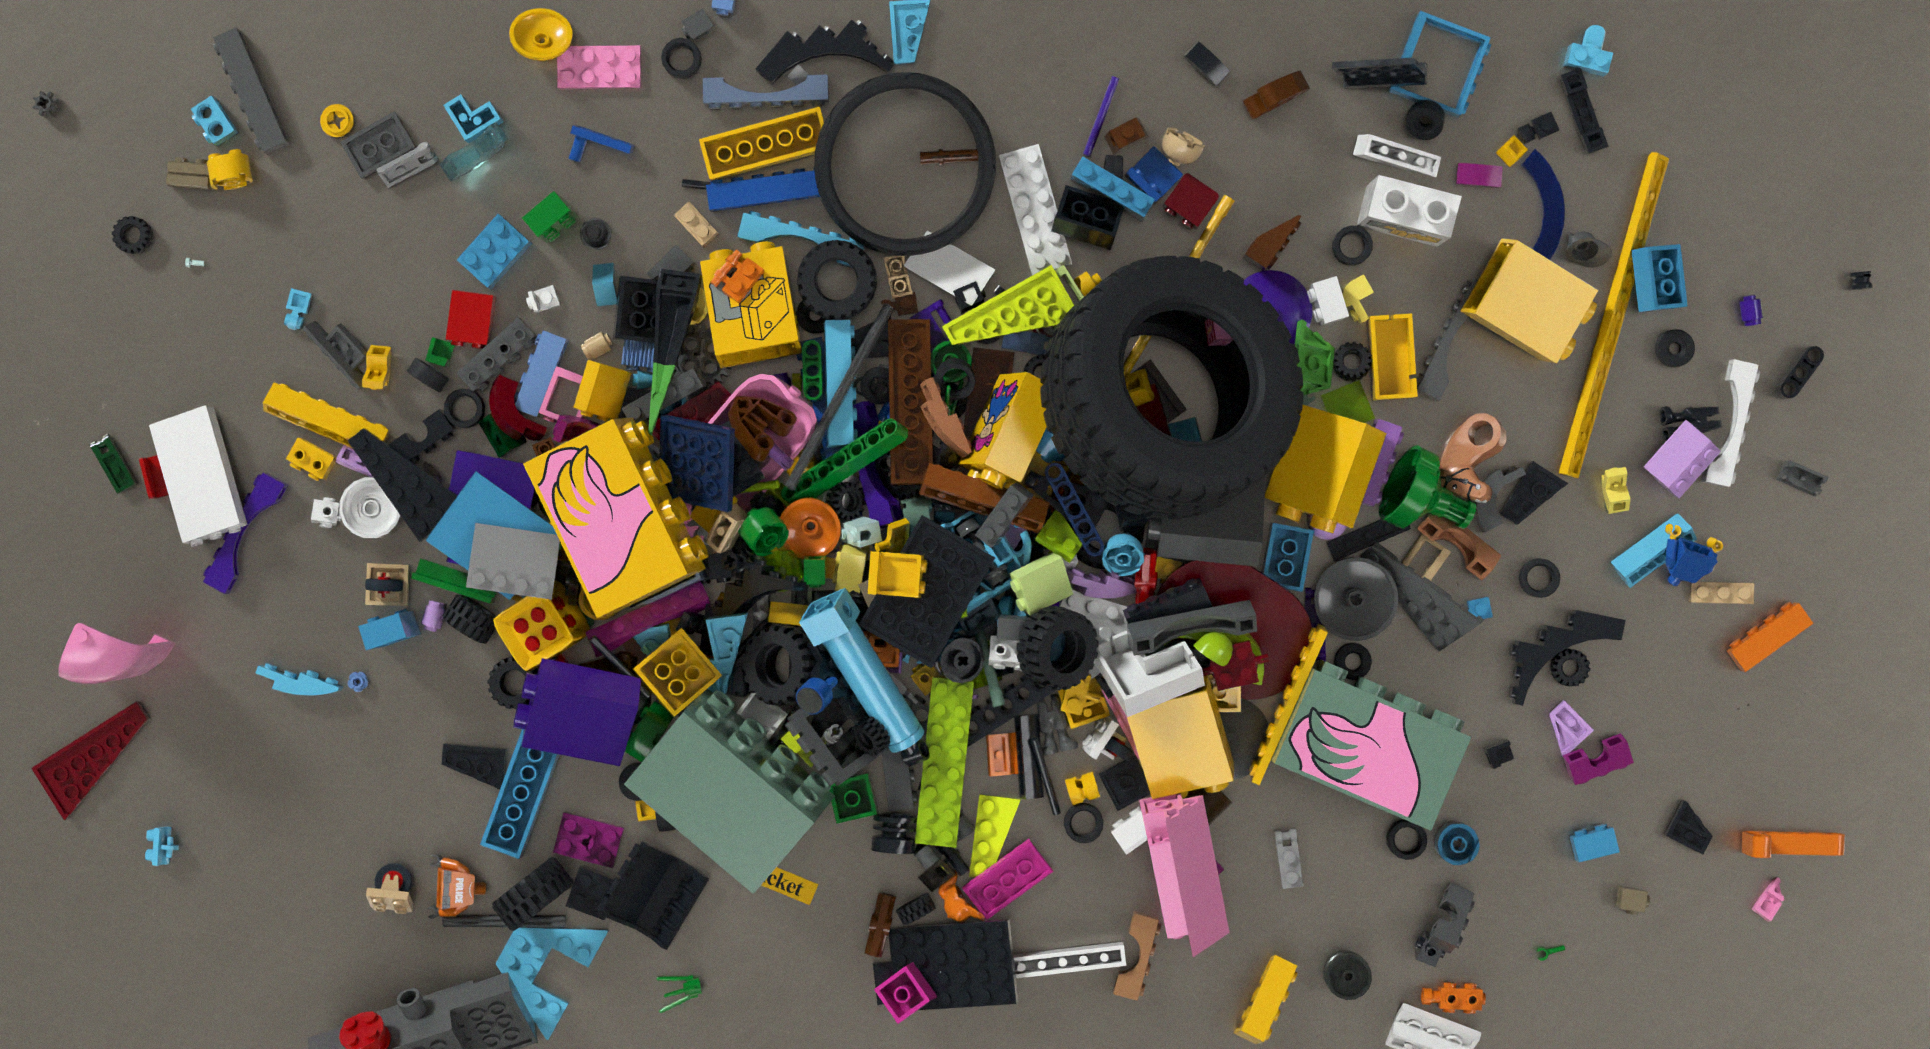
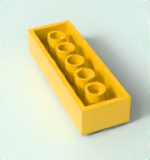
M812 108L699 139L710 181L722 180L815 155L818 136L824 124L821 108Z

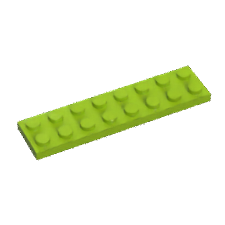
M932 677L925 742L929 749L930 757L928 760L923 761L915 843L957 847L974 681L956 683L948 678Z

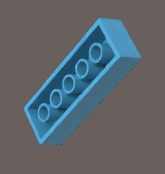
M521 730L480 843L484 847L517 859L524 855L560 756L559 754L521 747L523 730Z

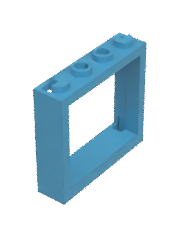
M1420 11L1417 14L1401 58L1412 57L1424 23L1479 44L1456 107L1452 108L1434 101L1443 108L1444 113L1459 118L1461 114H1465L1469 103L1466 101L1469 94L1473 95L1477 83L1474 80L1476 75L1480 76L1484 64L1481 62L1483 56L1489 54L1492 45L1489 44L1491 37ZM1393 86L1388 90L1390 93L1414 102L1431 100L1402 89L1400 86Z

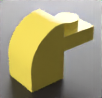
M1364 274L1349 282L1342 290L1346 308L1350 306L1352 310L1349 313L1355 322L1358 321L1359 324L1369 319L1360 300L1374 293Z
M1614 467L1605 470L1604 475H1601L1603 496L1608 514L1629 511L1630 495L1626 486L1628 475L1626 467Z

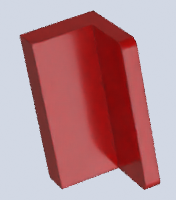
M158 455L139 458L148 498L157 499L169 496Z

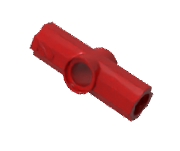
M1143 548L1144 563L1135 574V604L1146 601L1148 597L1155 595L1158 572H1156L1157 551L1153 548Z

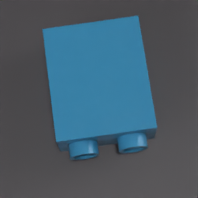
M475 471L429 534L426 541L468 570L475 523L557 534L553 525ZM561 542L559 543V551L562 548ZM499 592L500 594H502L503 596H505V597H506L507 599H509V600H510V599L513 597V595H514V594Z

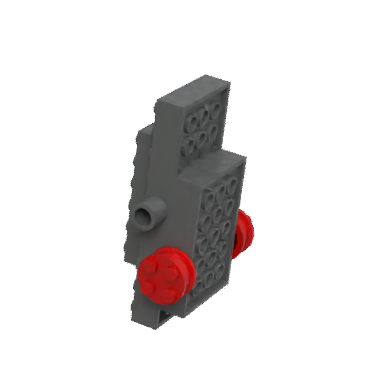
M508 972L476 983L471 980L425 996H421L416 988H410L399 993L396 1000L398 1005L377 1012L359 1013L346 1019L342 1027L308 1037V1049H520L538 1043L536 1024Z

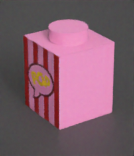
M1207 319L1204 322L1208 346L1228 345L1233 341L1231 336L1212 320Z

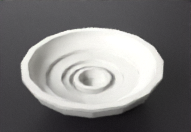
M364 477L354 481L344 490L340 499L339 514L343 524L353 534L362 538H378L388 534L396 526L400 518V514L373 477Z

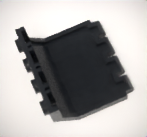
M642 841L640 845L635 843L628 855L632 859L630 861L625 860L617 873L621 876L620 879L614 878L607 890V893L610 894L609 897L604 895L597 909L600 910L599 913L603 917L639 931L653 940L658 946L667 950L709 878L677 856Z

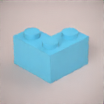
M460 94L443 105L462 137L468 143L473 142L504 122L496 107L490 101L473 111L466 98Z

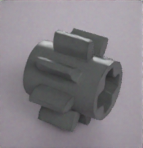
M40 91V96L37 98L33 97L35 105L32 108L40 110V116H44L46 112L48 116L53 117L52 112L55 110L59 111L57 103L60 100L53 98L54 93L50 91L47 96L44 92Z

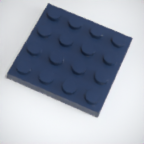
M670 415L660 416L659 459L661 458L665 462L672 476V481L666 484L672 499L681 497L684 503L724 512L732 511L734 428Z

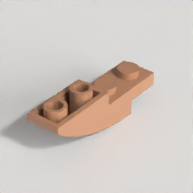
M933 377L926 379L920 384L927 401L920 406L925 418L946 446L960 457H966L972 453V445L969 438L965 437L962 420L957 417V414L948 416V406L942 401L939 384L934 381Z

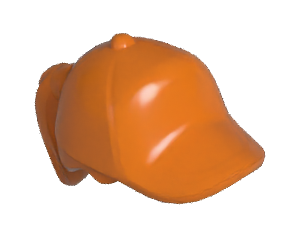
M954 870L952 875L938 889L939 895L944 899V909L947 917L959 923L965 922L970 917L984 921V915L966 902L963 893L956 885L958 874Z

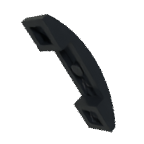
M1581 68L1562 74L1561 80L1568 106L1587 153L1590 154L1609 147L1603 129L1599 126Z

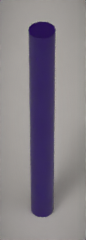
M1111 77L1083 152L1085 156L1091 157L1119 82L1117 77Z

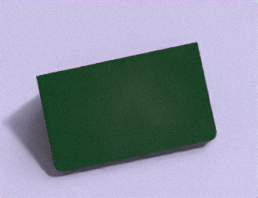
M488 414L478 422L499 458L527 442L523 435L518 440H515L505 434L496 424L492 414Z

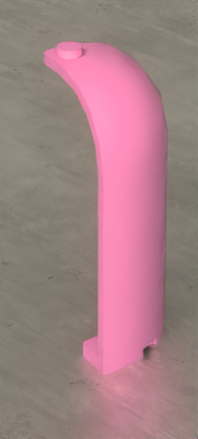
M759 374L748 378L733 392L708 423L721 426L729 421L728 411L735 398L739 396L766 399L792 411L797 417L791 432L785 437L778 436L769 428L765 429L774 443L794 460L814 433L817 421L814 409L801 396V391L797 387L789 386L773 375ZM769 455L764 461H756L765 476L759 482L776 480L784 471ZM760 491L736 495L738 506L748 513L752 509L750 500Z
M77 623L61 656L58 668L59 677L80 684H98L140 676L160 664L169 655L175 643L156 634L148 644H133L112 637L83 623Z

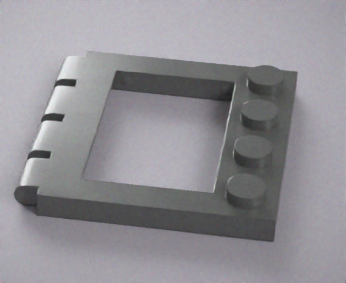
M862 706L853 715H846L854 724L863 717L868 716ZM800 708L787 718L789 722L785 724L793 737L799 734L800 738L796 741L806 754L810 751L813 753L808 758L817 770L820 771L824 768L825 772L821 775L829 786L834 783L836 786H839L889 749L887 747L877 756L873 757L869 754H863L847 767L842 768L806 718L811 714L806 713Z

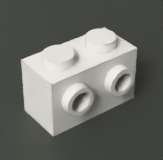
M991 635L988 665H993V668L1005 669L1006 666L1022 671L1019 666L1021 663L1017 659L1019 651L1016 649L1019 640L997 639V636Z

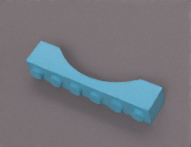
M749 211V214L743 213L737 235L739 239L753 243L764 242L778 237L803 238L817 245L825 241L841 240L853 243L863 250L865 249V246L851 238L849 240L841 238L842 235L839 233L829 232V235L821 233L822 229L810 226L809 230L801 228L802 224L793 221H789V224L781 223L780 218L769 216V219L762 218L761 213ZM836 260L839 265L852 268L848 263Z

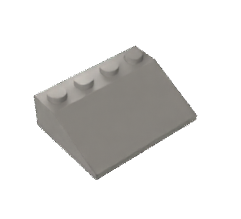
M475 523L466 587L552 600L560 543L558 536L555 534Z

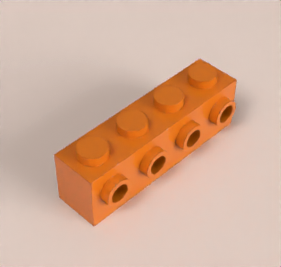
M1788 602L1780 608L1781 612L1776 616L1774 614L1764 619L1765 624L1759 628L1757 626L1753 627L1747 632L1748 636L1742 640L1739 638L1729 645L1731 648L1727 650V653L1740 671L1747 672L1814 624L1800 603Z

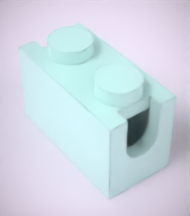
M861 515L855 517L854 520H840L841 534L839 539L841 542L861 548L882 541L879 521Z

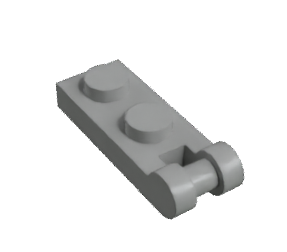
M422 142L416 149L377 168V173L387 188L435 164L438 161V157L434 152L430 151L431 147L427 142Z
M1289 829L1287 832L1275 831L1282 889L1303 886L1296 829ZM1283 840H1290L1291 845L1283 846Z

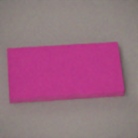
M1027 839L964 885L962 889L980 913L984 915L985 919L988 920L1051 874L1053 870L1031 840Z

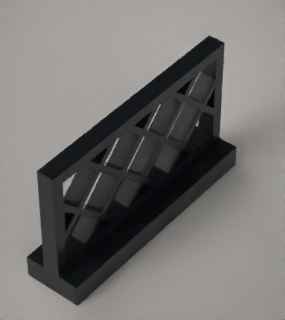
M1415 58L1332 62V69L1344 80L1343 87L1345 89L1427 85L1428 64L1426 62H1418Z

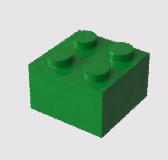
M869 772L851 776L839 786H836L835 783L831 785L829 791L835 796L831 803L836 824L879 813Z

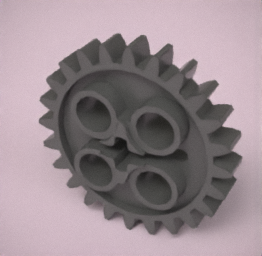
M705 323L702 324L701 328L697 324L694 325L692 330L689 327L674 372L677 371L674 377L676 378L689 371L685 370L684 367L689 361L694 362V368L699 367L700 361L696 356H700L701 339H705L702 348L705 357L701 358V373L708 384L711 383L713 385L716 380L723 383L721 376L729 377L726 369L732 370L733 367L720 368L715 351H707L708 345L713 343L711 327L707 329ZM690 341L697 342V346L693 350L687 349V344ZM709 363L715 364V369L712 372L705 371V367Z

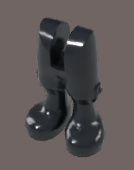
M1664 406L1660 409V422L1662 426L1687 420L1701 433L1722 428L1721 420L1707 421V417L1720 414L1719 407H1688L1681 413L1673 412L1669 406ZM1671 426L1662 429L1665 442L1678 427Z

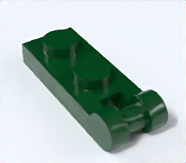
M106 434L100 441L90 443V447L116 493L120 494L136 485L137 482L118 451L110 434ZM107 446L109 451L103 454L102 448Z

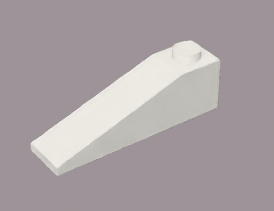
M1370 134L1358 135L1353 153L1357 157L1431 177L1437 176L1441 160L1440 156Z

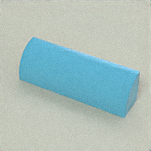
M1678 513L1611 561L1612 566L1629 588L1665 563L1667 539H1670V535L1665 531L1667 524L1673 525L1672 532L1675 530V525L1680 526L1682 529L1681 534L1676 537V540L1679 538L1692 542L1697 540L1693 528Z

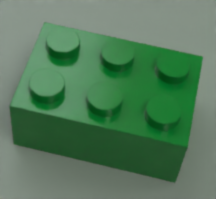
M553 191L524 215L522 219L538 238L547 243L548 241H555L561 235L559 232L565 227L566 229L572 227L576 223L575 219L578 215L563 197Z

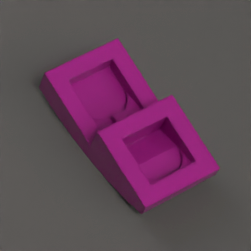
M1458 163L1456 184L1500 188L1503 167Z

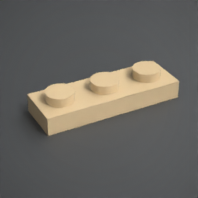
M1690 583L1689 602L1754 604V583Z

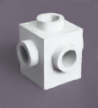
M333 498L314 499L311 523H318L319 527L322 528L337 526V521L342 520L339 514L340 504ZM326 511L331 512L329 515L324 514Z

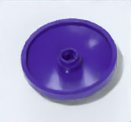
M1277 270L1260 271L1247 277L1244 280V285L1247 286L1250 283L1263 295V302L1269 301L1280 315L1277 320L1279 322L1284 321L1292 338L1289 342L1295 344L1297 322L1304 320L1309 328L1312 320V303L1309 301L1305 287L1295 277Z

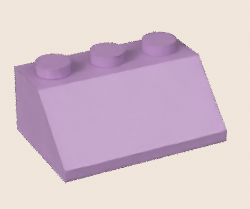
M1685 420L1645 464L1644 468L1667 491L1680 498L1721 451L1711 440Z

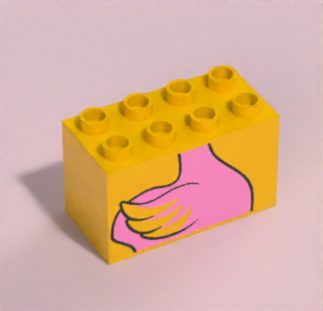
M634 418L612 419L523 463L597 618L619 612L706 569L702 560L709 557L699 535L690 537L684 524L685 521L690 519L686 504L681 497L672 499L666 487V484L672 481L667 465L661 458L654 461L647 447L654 443L653 436L648 432L647 424L643 420L636 423Z

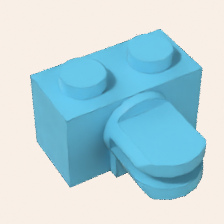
M1592 25L1585 30L1582 45L1577 43L1570 44L1563 67L1575 70L1581 68L1583 72L1603 77L1608 74L1613 53L1602 50L1605 39L1604 28L1599 25Z

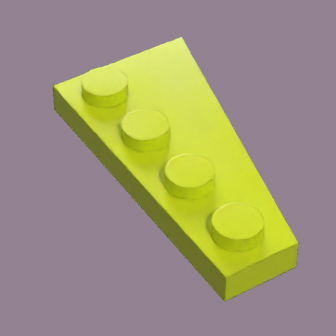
M979 794L969 877H977L997 862L1021 799Z

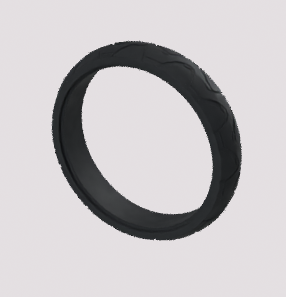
M913 72L890 73L869 79L856 86L839 100L831 110L820 130L814 155L815 180L821 201L828 214L837 226L851 239L871 250L895 256L921 255L936 251L954 242L965 234L978 220L990 199L994 186L996 152L990 129L983 115L975 104L959 89L939 78ZM896 89L923 90L942 98L952 105L962 115L973 133L979 160L978 176L974 191L960 214L942 229L926 236L911 239L885 237L869 231L857 223L846 211L837 196L831 170L833 146L840 128L849 115L866 100L883 92Z

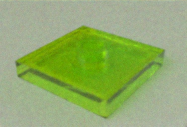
M1360 380L1320 395L1326 411L1363 423L1375 418Z

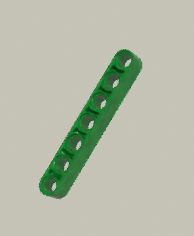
M894 419L885 420L802 474L803 476L799 478V483L797 482L798 485L794 487V491L784 486L781 492L782 498L789 503L801 498H817L904 442L908 437V429Z

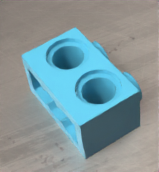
M211 95L191 108L194 113L192 118L198 126L201 125L205 130L203 135L209 144L213 143L219 146L239 133L216 97ZM210 108L212 111L211 116L204 118V111ZM222 126V127H223V132H222V134L219 135V136H216V135H215V129H216V127Z

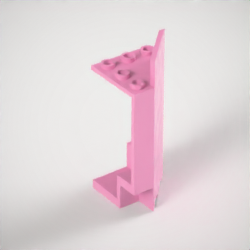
M1181 793L1156 799L1147 798L1139 800L1167 938L1180 939L1188 935L1192 956L1195 957L1230 933L1203 795L1182 799Z

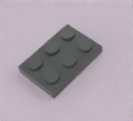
M395 111L340 142L361 179L376 172L377 168L416 149Z

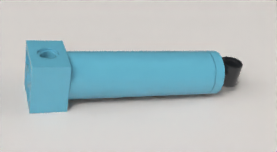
M843 588L811 602L799 621L801 627L813 646L823 643L867 715L874 717V720H879L880 725H884L883 729L887 730V735L890 736L889 750L892 753L901 751V757L908 767L928 760L930 757L929 749L923 740H919L924 735V729L856 622L860 610L847 589Z

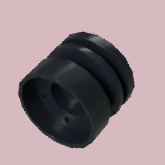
M885 812L873 816L874 821L882 822V824L873 825V829L882 831V835L872 836V851L891 854H914L915 839L907 837L906 833L916 832V827L907 826V824L917 823V817L900 812Z

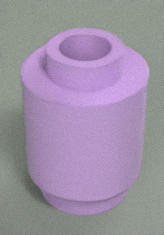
M429 600L428 605L425 606L421 624L425 625V630L436 632L437 628H442L444 620L442 615L446 611L444 609L445 604Z

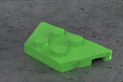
M1300 320L1297 322L1295 346L1300 359L1297 366L1302 368L1303 388L1301 391L1304 392V395L1331 388L1335 348L1329 342L1324 341L1317 331H1311L1306 326V321Z

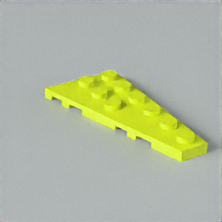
M1050 265L945 324L942 328L951 344L957 345L1058 325L1074 304L1054 268Z

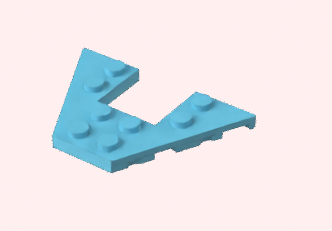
M748 613L706 619L714 657L709 660L722 675L708 688L713 693L716 690L727 693ZM669 623L656 625L633 637L640 645L641 651L648 656L671 637Z
M518 928L510 936L496 962V966L502 974L509 973L529 1013L546 1040L550 1039L569 1002L533 983L548 954L553 948L589 967L606 937L608 929Z

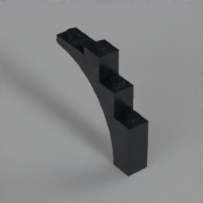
M851 19L836 38L833 37L835 33L827 26L823 28L819 25L804 44L802 43L803 39L797 33L793 32L791 34L787 31L755 70L773 85L783 74L795 66L826 56H846L861 59L877 66L887 74H890L895 68L892 65L894 61L885 53L880 55L876 51L878 49L876 45L869 40L867 42L864 41L868 37L867 27L859 20L855 23Z
M754 559V562H745L743 580L726 583L723 601L715 600L713 604H706L700 650L706 655L713 656L706 624L707 618L747 613L757 601L779 590H805L806 582L798 580L799 577L794 575L783 577L781 572L774 571L775 566L767 564V560Z
M1573 610L1572 613H1569L1567 619L1569 630L1544 625V629H1540L1538 641H1541L1540 645L1516 640L1515 644H1512L1510 648L1512 661L1520 662L1514 671L1515 687L1512 686L1510 691L1512 703L1523 706L1527 691L1535 676L1559 652L1572 645L1589 640H1622L1626 620Z

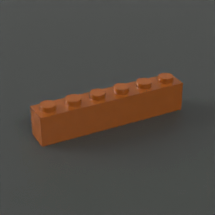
M929 463L919 494L989 516L1008 489L1004 487L1003 489H998L986 484L979 478L946 469L938 464ZM1032 497L1024 510L1015 517L1011 524L1039 533L1044 525L1050 502L1044 501L1039 497Z

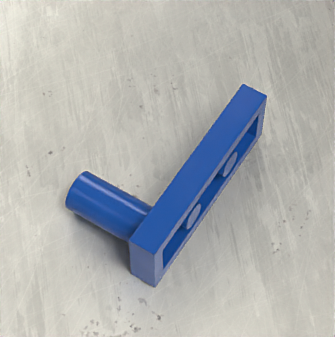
M573 125L570 134L576 136L569 159L581 162L587 139L629 154L633 153L635 145L578 125Z

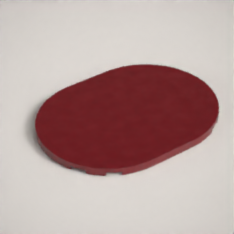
M1192 560L1175 569L1162 583L1157 595L1166 592L1171 587L1181 586L1190 579L1200 577L1213 607L1250 600L1257 617V632L1249 634L1257 642L1261 654L1268 653L1270 662L1264 663L1262 685L1248 684L1241 686V698L1246 700L1267 698L1282 692L1287 684L1290 685L1292 682L1291 673L1295 665L1299 666L1301 662L1299 656L1303 647H1308L1309 645L1308 635L1312 629L1309 616L1299 599L1288 589L1252 566ZM1176 638V639L1171 640V641L1184 640V641L1186 642V644H1187V643H1196V642L1198 641V640H1193V639H1188V638Z

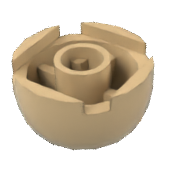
M1167 128L1162 141V148L1165 155L1169 157L1168 161L1176 166H1180L1181 163L1190 164L1195 162L1205 148V145H1202L1203 142L1185 131L1182 134L1177 133V128Z

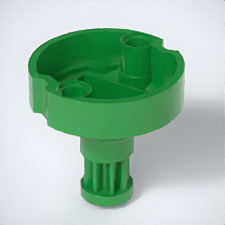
M1415 445L1402 455L1391 471L1382 491L1379 517L1399 528H1405L1425 514L1430 513L1438 518L1443 516L1455 522L1457 527L1465 529L1475 515L1476 503L1470 500L1464 501L1454 496L1452 491L1442 487L1439 456Z

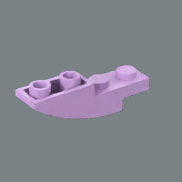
M1066 568L1069 582L1075 584L1074 588L1084 596L1118 598L1136 593L1134 586L1135 578L1130 575L1123 577L1119 576L1117 572L1112 571L1111 573L1100 570L1098 575L1092 572L1087 575L1078 568H1073V570Z

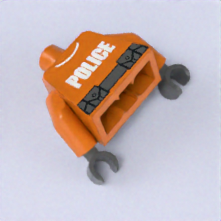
M439 854L431 855L438 860L436 864L429 863L432 867H438L436 905L427 908L435 911V915L428 916L430 919H434L437 916H457L474 903V895L485 894V882H475V875L470 873L467 866L458 860L442 858Z

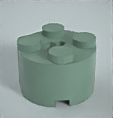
M925 496L900 500V504H904L902 509L903 517L910 522V536L921 515L930 519L929 512H932L931 500H926Z

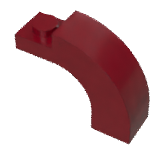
M499 375L493 381L489 394L490 411L496 424L505 434L515 440L525 435L529 440L539 441L545 435L547 427L524 418L518 412L514 403L518 382Z

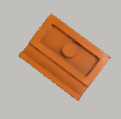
M1015 732L986 735L989 776L1018 774Z

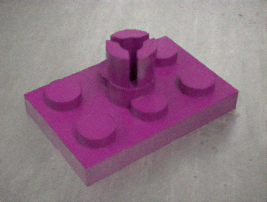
M563 812L553 853L614 868L624 827Z

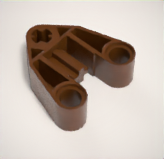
M1301 70L1260 87L1257 89L1258 93L1243 100V103L1253 120L1310 90V87Z
M739 396L735 398L728 411L731 427L735 429V437L756 461L766 460L774 446L773 439L764 432L766 428H769L778 436L785 437L789 435L797 421V417L792 411L763 398Z

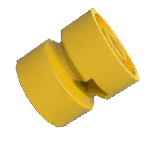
M1093 771L1082 774L1080 779L1077 777L1065 779L1072 806L1083 803L1085 798L1089 801L1100 798Z

